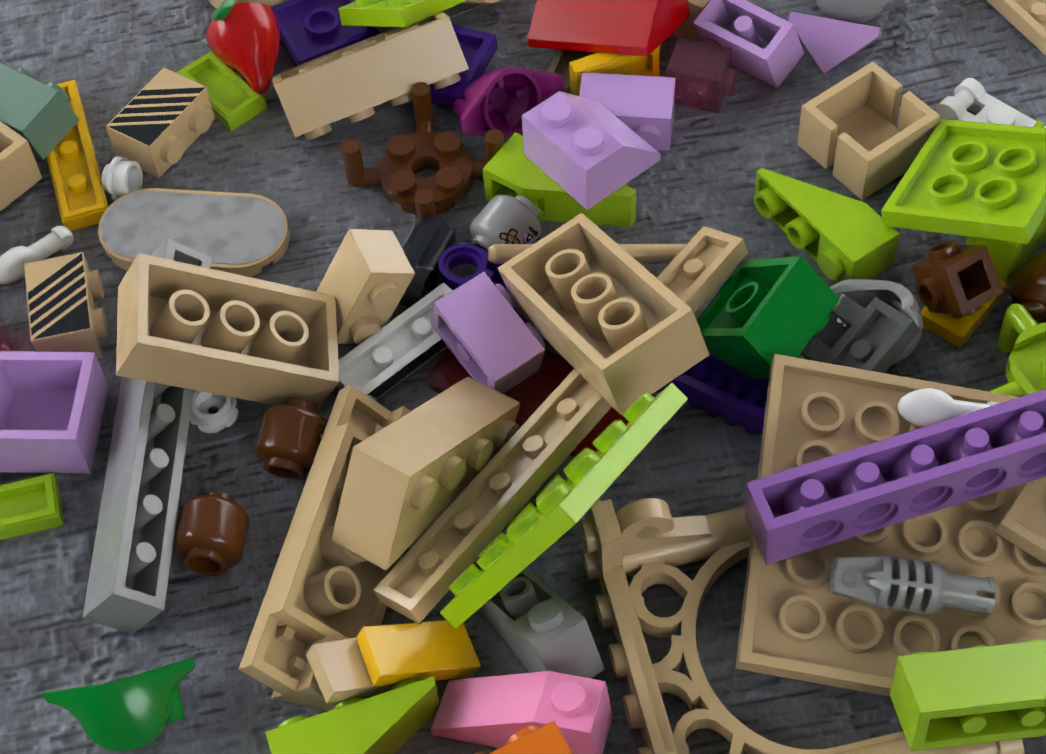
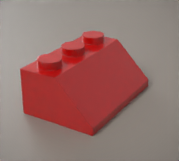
M536 0L527 38L528 45L535 48L649 56L690 17L688 0Z

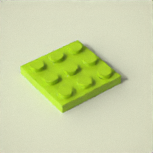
M941 119L881 209L884 226L1029 244L1046 215V128Z

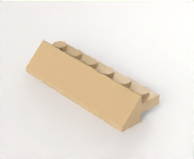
M352 384L338 392L238 669L273 689L270 699L325 711L333 710L340 702L326 704L306 654L312 644L356 638L363 627L382 624L387 606L380 602L373 589L404 555L403 553L387 570H384L331 541L353 447L411 412L405 406L389 411Z

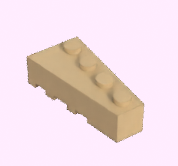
M466 377L355 445L352 450L331 541L387 570L450 506L519 430V424L515 423L521 402L470 377Z

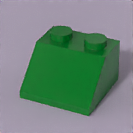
M802 256L745 260L738 264L698 317L697 322L710 355L751 378H769L770 366L774 355L779 354L801 358L800 354L811 338L820 333L829 321L828 315L840 299Z

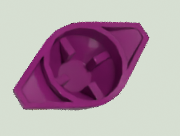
M520 67L496 69L485 73L469 84L463 92L464 98H458L454 102L453 112L460 117L462 131L466 135L485 136L487 131L497 129L504 134V138L511 137L515 132L518 134L523 132L522 115L555 93L562 92L565 89L562 74Z

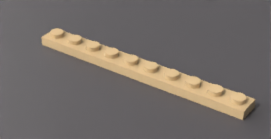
M703 226L660 273L657 279L692 308L695 314L748 254L744 239ZM575 368L373 589L382 604L420 624L450 590L448 587L479 557L478 555L499 535L612 406Z

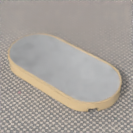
M162 188L140 189L127 193L115 200L105 210L98 225L99 240L106 255L112 259L114 264L128 271L138 253L151 255L167 238H170L211 256V269L252 277L262 273V267L272 261L273 265H275L286 253L290 241L288 223L283 210L274 201L261 195L249 193Z

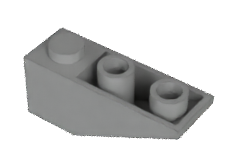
M476 563L475 566L480 570L481 567ZM526 569L521 571L479 608L529 673L553 671L593 678L605 670L586 618Z

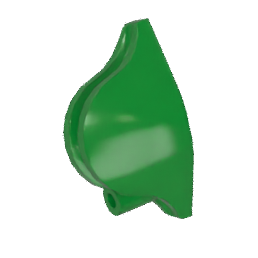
M191 657L114 682L43 692L46 702L56 704L73 714L88 737L96 744L115 751L134 750L144 747L157 739L168 723L185 719L179 684L195 668V658Z

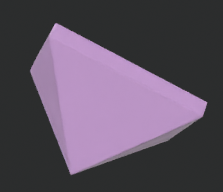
M791 11L788 19L789 22L794 24L798 36L823 74L881 38L883 30L880 27Z

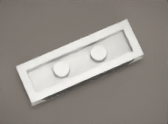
M442 283L385 325L381 331L374 333L338 360L340 382L337 387L341 390L352 384L373 400H377L445 349L447 345L432 327L431 318L434 302L453 290L445 283Z

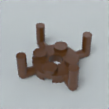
M418 82L411 88L416 133L411 135L399 134L392 137L387 143V150L380 160L379 167L364 168L360 143L357 140L349 139L344 141L341 145L346 178L350 186H381L384 196L389 201L391 198L401 205V210L417 215V219L423 220L427 215L437 217V214L448 211L455 206V200L462 194L468 195L472 189L474 179H483V168L503 147L504 134L497 129L487 131L485 134L487 159L472 160L469 150L462 143V139L457 133L453 131L434 132L430 86L425 82ZM423 169L437 171L435 175L427 178L415 175Z

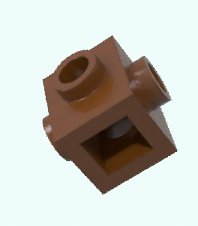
M957 240L945 241L931 247L927 251L929 257L912 266L917 279V294L922 303L927 306L929 312L951 314L953 318L965 317L981 309L982 304L1004 293L986 245H958Z

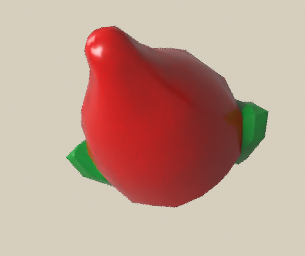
M225 0L211 15L212 22L206 32L208 45L221 62L245 77L254 92L264 94L269 89L274 67L279 59L280 27L276 15L270 6L257 2L237 3L236 0Z

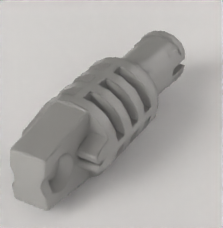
M878 555L877 557H837L832 562L830 592L879 608L933 614L940 611L941 607L981 612L982 614L989 615L994 609L995 599L978 597L976 592L996 593V581L993 577L983 578L947 573L944 567L939 566L937 562Z

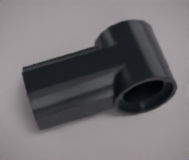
M427 215L423 220L417 219L401 246L415 275L398 303L399 305L410 308L437 288L438 260L441 254L456 242L455 230L447 226L441 218Z

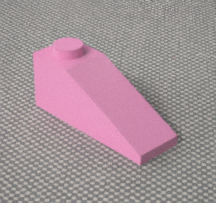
M553 671L448 680L431 727V732L434 736L500 748L507 744L512 735L525 727L537 725L540 728L555 721L573 754H603L613 714L606 681Z

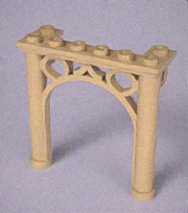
M599 498L588 510V518L580 520L581 534L585 546L581 548L584 570L588 581L598 580L601 591L600 595L594 596L599 623L602 629L611 627L615 639L614 644L608 645L612 669L616 678H626L630 694L623 695L627 722L631 730L640 728L645 747L638 748V754H689L686 738L691 732L703 728L714 730L731 742L729 754H1025L1022 739L911 751L903 731L826 749L793 748L762 737L742 724L719 700L705 676L696 643V622L700 607L709 589L728 568L748 558L751 529L745 518L746 506L701 516L672 517L668 504L664 500L647 498L629 503L615 514L612 500L601 501ZM707 560L693 580L676 568L677 566ZM634 576L629 586L627 578ZM654 584H665L672 587L684 599L681 609L675 615L658 617L647 610L644 605L643 592ZM642 630L648 635L658 638L671 637L669 653L655 664L651 662ZM682 661L684 665L685 674L679 672L681 669ZM661 693L677 695L687 703L690 712L685 713L677 722L673 733Z

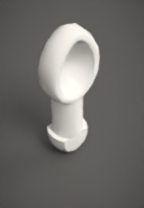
M61 225L51 229L50 234L29 247H14L1 255L0 284H9L24 278V263L44 260L60 249L62 251L67 249L73 242V234L70 229Z
M925 388L904 395L898 403V411L906 421L923 428L1000 403L989 401L987 404L954 400L942 390Z

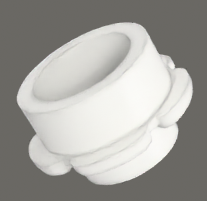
M116 156L103 169L102 186L106 192L112 194L111 198L113 201L127 193L140 190L142 187V169L136 161H129L127 157Z
M195 391L192 399L190 423L198 425V429L201 432L209 434L217 433L226 427H230L238 417V409L235 408L237 405L236 398ZM218 410L217 413L209 414L212 411Z

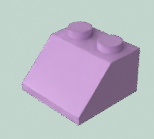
M559 91L522 115L524 155L586 210L652 167L661 159V154L596 100Z

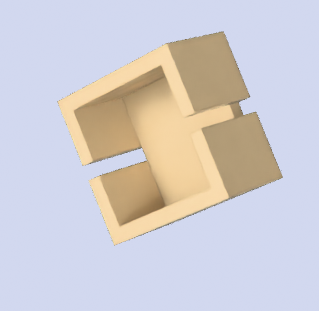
M873 61L802 105L797 143L799 147L825 169L834 165L833 176L861 200H864L907 172L940 119L938 113L912 92L908 91L902 95L896 128L903 85Z

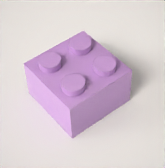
M0 351V472L91 474L109 389L95 352Z

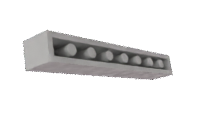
M167 238L151 254V256L210 268L212 258L170 238ZM121 376L82 619L134 634L164 611L194 390Z

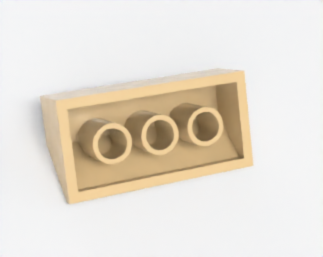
M440 12L408 27L390 29L273 75L272 81L294 136L298 137L304 134L306 140H311L332 131L330 124L347 117L349 123H354L375 114L373 107L390 100L392 106H397L413 100L411 88L418 82H425L428 85L433 83L435 89L452 85L461 80L459 73L469 68L449 16Z

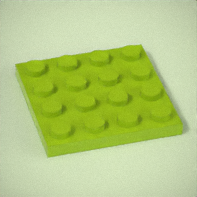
M673 383L668 385L655 398L648 391L641 395L624 412L623 416L629 421L626 425L621 420L613 421L592 442L598 449L596 452L585 447L563 469L568 478L564 480L557 473L535 495L537 506L535 507L531 502L525 506L507 525L508 533L506 535L503 532L500 533L478 555L480 558L476 563L481 569L479 570L472 563L448 587L455 597L441 610L440 614L455 629L458 628L572 528L688 398Z

